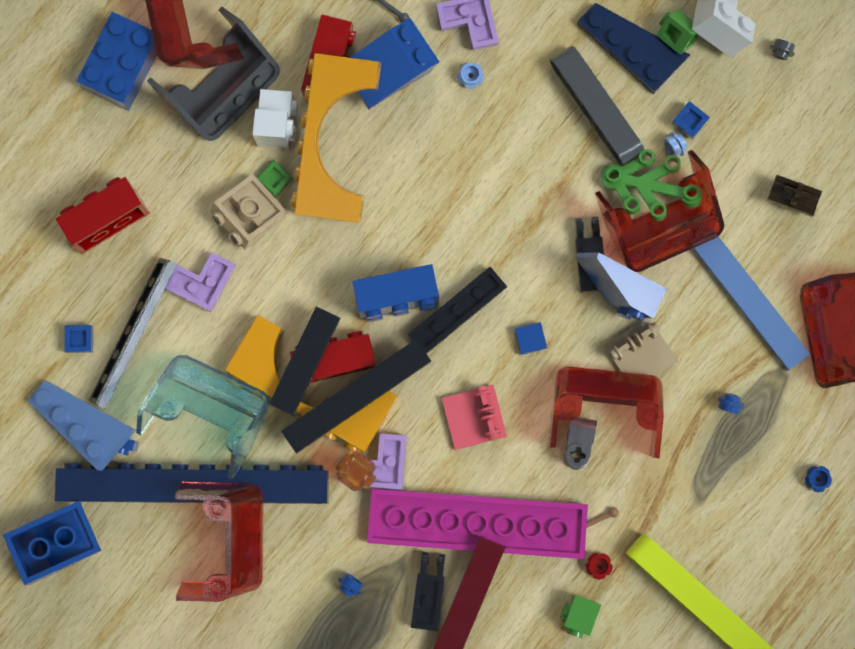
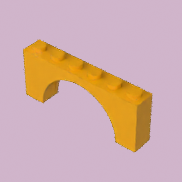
M316 53L314 59H310L308 75H312L311 86H307L305 91V102H309L308 111L303 113L301 127L305 129L304 139H300L298 155H302L301 166L297 165L295 171V181L299 182L298 191L294 192L292 196V208H295V214L356 223L361 222L364 195L346 190L328 174L320 157L319 133L326 114L340 99L360 90H378L381 71L380 62Z
M257 315L225 369L227 373L231 374L228 379L241 387L244 383L253 387L251 393L263 400H266L267 396L272 398L280 382L276 366V351L283 330ZM390 391L325 434V436L333 441L337 437L346 442L344 447L357 455L360 450L366 453L396 403L398 396ZM301 402L296 411L300 415L298 419L315 407Z

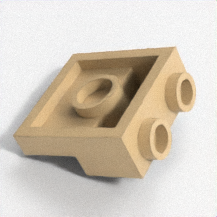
M251 174L214 201L210 209L212 213L210 216L214 224L218 227L224 226L229 232L228 238L231 243L236 247L241 245L244 250L262 238L267 230L285 218L288 213L254 174Z

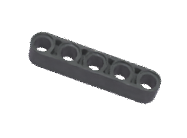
M570 46L550 60L553 70L617 162L622 166L638 156L644 150L640 139L574 46Z

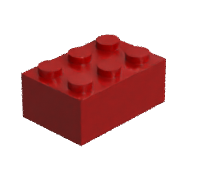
M126 177L112 179L106 184L107 188L100 192L94 191L83 198L82 203L75 207L71 205L64 208L60 212V216L55 218L71 246L81 254L86 253L150 214L136 189Z

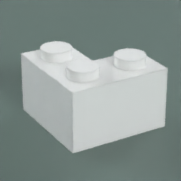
M697 0L692 25L694 32L729 57L734 56L753 43L756 23L737 10L738 0Z
M260 89L259 108L255 109L253 137L258 147L289 149L290 142L295 141L296 126H294L292 116H297L298 100H294L291 91Z

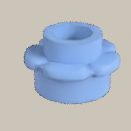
M466 63L461 66L458 80L466 88H475L477 84L480 85L483 82L484 75L482 74V68L478 64ZM470 73L473 74L472 78L468 76Z
M671 132L663 140L669 155H685L684 149L687 148L685 139L681 134L676 135Z

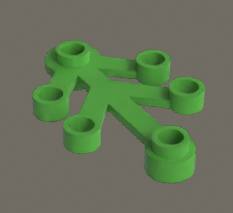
M649 149L641 151L639 158L624 166L617 164L608 165L601 172L603 186L610 190H616L624 203L625 211L630 215L637 214L641 206L640 200L637 197L631 196L626 186L638 190L650 209L652 219L655 221L665 219L667 210L663 203L657 201L652 192L681 198L682 204L687 208H696L702 202V190L697 185L691 184L680 187L656 181L680 170L681 162L679 157L675 155L668 156L664 164L640 177L630 174L642 167L648 168L654 164L655 155ZM644 156H650L651 160L643 161L642 158ZM676 162L677 166L670 167L668 163ZM610 174L619 175L616 179H611L609 177ZM693 191L696 192V195L689 197L687 193ZM636 203L637 207L631 209L628 207V204ZM661 209L663 213L656 215L654 210Z

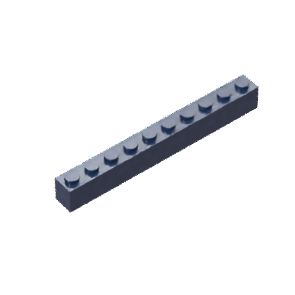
M64 463V468H56L55 501L329 504V471L323 470V465H307V470H296V465H280V470H269V465H253V470H242V465H226V470H215V465L199 464V469H188V464H172V469H161V464H145V469H134V464H118V469H107L106 465L102 471H99L92 465L91 469H80L81 464Z

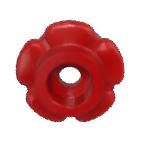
M594 553L589 556V562L586 564V571L589 575H593L594 579L601 580L606 575L611 574L613 565L610 563L611 559L607 554ZM598 563L602 565L600 569L597 568Z

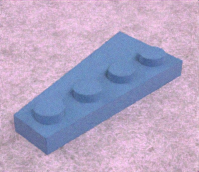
M46 380L28 399V402L99 471L106 467L136 431L131 426L122 423L111 415L102 412Z

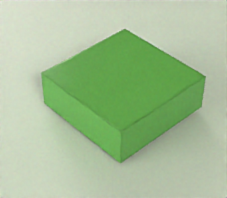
M275 160L256 177L275 198L293 180V177Z

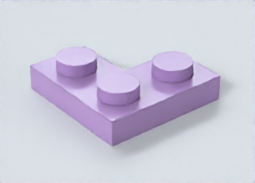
M450 0L436 4L441 31L467 26L473 51L499 45L489 0Z
M211 252L200 275L176 265L165 289L212 312L236 265Z
M380 434L377 460L350 458L348 486L402 490L407 436Z

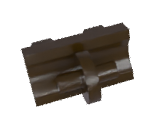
M776 175L767 201L813 217L822 191L804 185L801 182Z

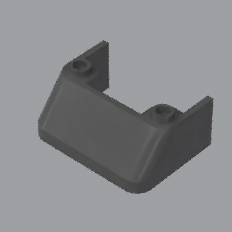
M221 7L219 12L232 26L225 34L222 42L223 48L229 56L193 92L183 84L175 85L167 91L152 78L147 80L162 99L201 137L208 141L219 138L260 97V89L267 90L276 81L280 73L278 63L245 23L224 7Z

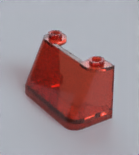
M855 272L829 275L807 282L802 285L799 295L815 380L824 389L855 384Z

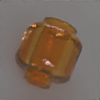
M355 451L352 454L347 452L335 467L338 471L336 477L354 492L359 491L362 487L367 490L376 479V476L373 475L376 466L374 462L359 451Z

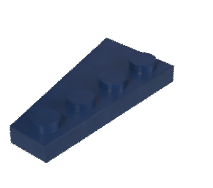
M597 3L577 22L588 35L653 94L690 57V54L687 52L677 53L658 36Z

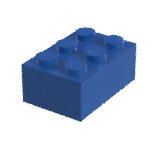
M112 11L76 82L83 90L129 111L164 41L158 32Z
M432 264L352 281L361 320L367 319V322L382 320V315L393 313V317L409 314V309L418 307L419 311L435 308L436 303H439V292Z

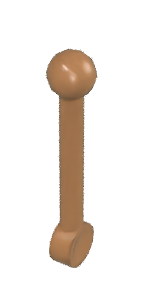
M611 507L607 513L588 521L587 528L609 517H617L619 514L618 509Z

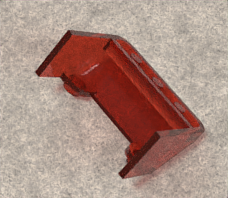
M145 0L157 56L164 65L207 69L244 60L237 43L216 48L205 42L192 44L183 0Z
M693 150L688 151L693 174L683 178L678 186L685 187L692 184L700 187L702 190V202L696 208L685 207L681 202V198L665 205L667 215L661 221L652 219L650 212L632 220L631 215L624 208L613 209L600 191L595 193L605 226L624 264L634 272L646 270L717 238L724 230V221L709 168ZM690 191L687 195L694 197L696 192ZM656 209L654 213L660 215L663 213V210Z
M563 367L557 372L554 383L549 447L556 448L558 420H575L581 413L582 401L637 406V423L644 429L652 430L650 456L660 459L664 403L663 385L659 378L646 374L579 367Z
M182 482L175 494V500H203L204 514L209 520L226 522V574H213L205 582L182 581L176 594V601L221 602L258 589L263 580L264 495L261 488L255 484Z

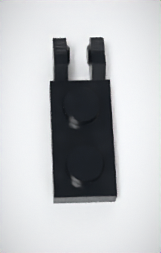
M598 216L592 217L591 220L592 238H584L582 218H575L577 236L575 240L576 255L578 253L596 252L604 255ZM577 260L580 293L599 291Z
M423 552L420 573L417 575L411 628L438 631L445 579L443 576L445 555L439 554L436 576L426 574L427 566L429 565V552Z

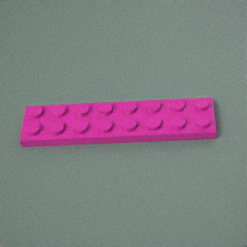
M371 489L367 543L474 551L480 536L506 546L504 553L585 559L588 505Z

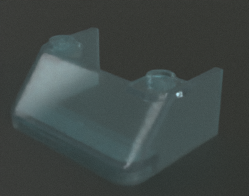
M179 355L171 360L138 408L136 433L141 435L154 416L165 421H171L178 418L183 410H186L230 431L226 438V447L231 452L228 477L233 479L254 445L268 411L269 397L264 391L187 355Z

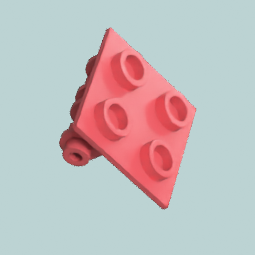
M494 385L475 388V390L442 398L455 450L507 437Z

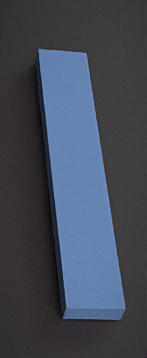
M712 227L689 244L787 371L810 355L805 346Z

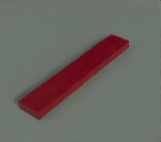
M480 536L433 649L464 648L506 546Z

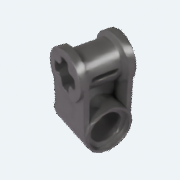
M570 416L565 450V462L569 468L580 470L587 465L595 438L597 420ZM575 450H579L580 455L584 456V459H580L579 463H575L574 458L570 456V454L575 453Z

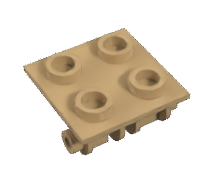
M650 318L644 319L604 345L633 391L678 362L660 335L659 327L655 322L652 323Z

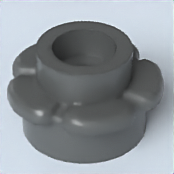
M775 39L774 44L769 47L773 51L772 56L781 60H787L788 57L795 55L793 52L795 45L786 40Z

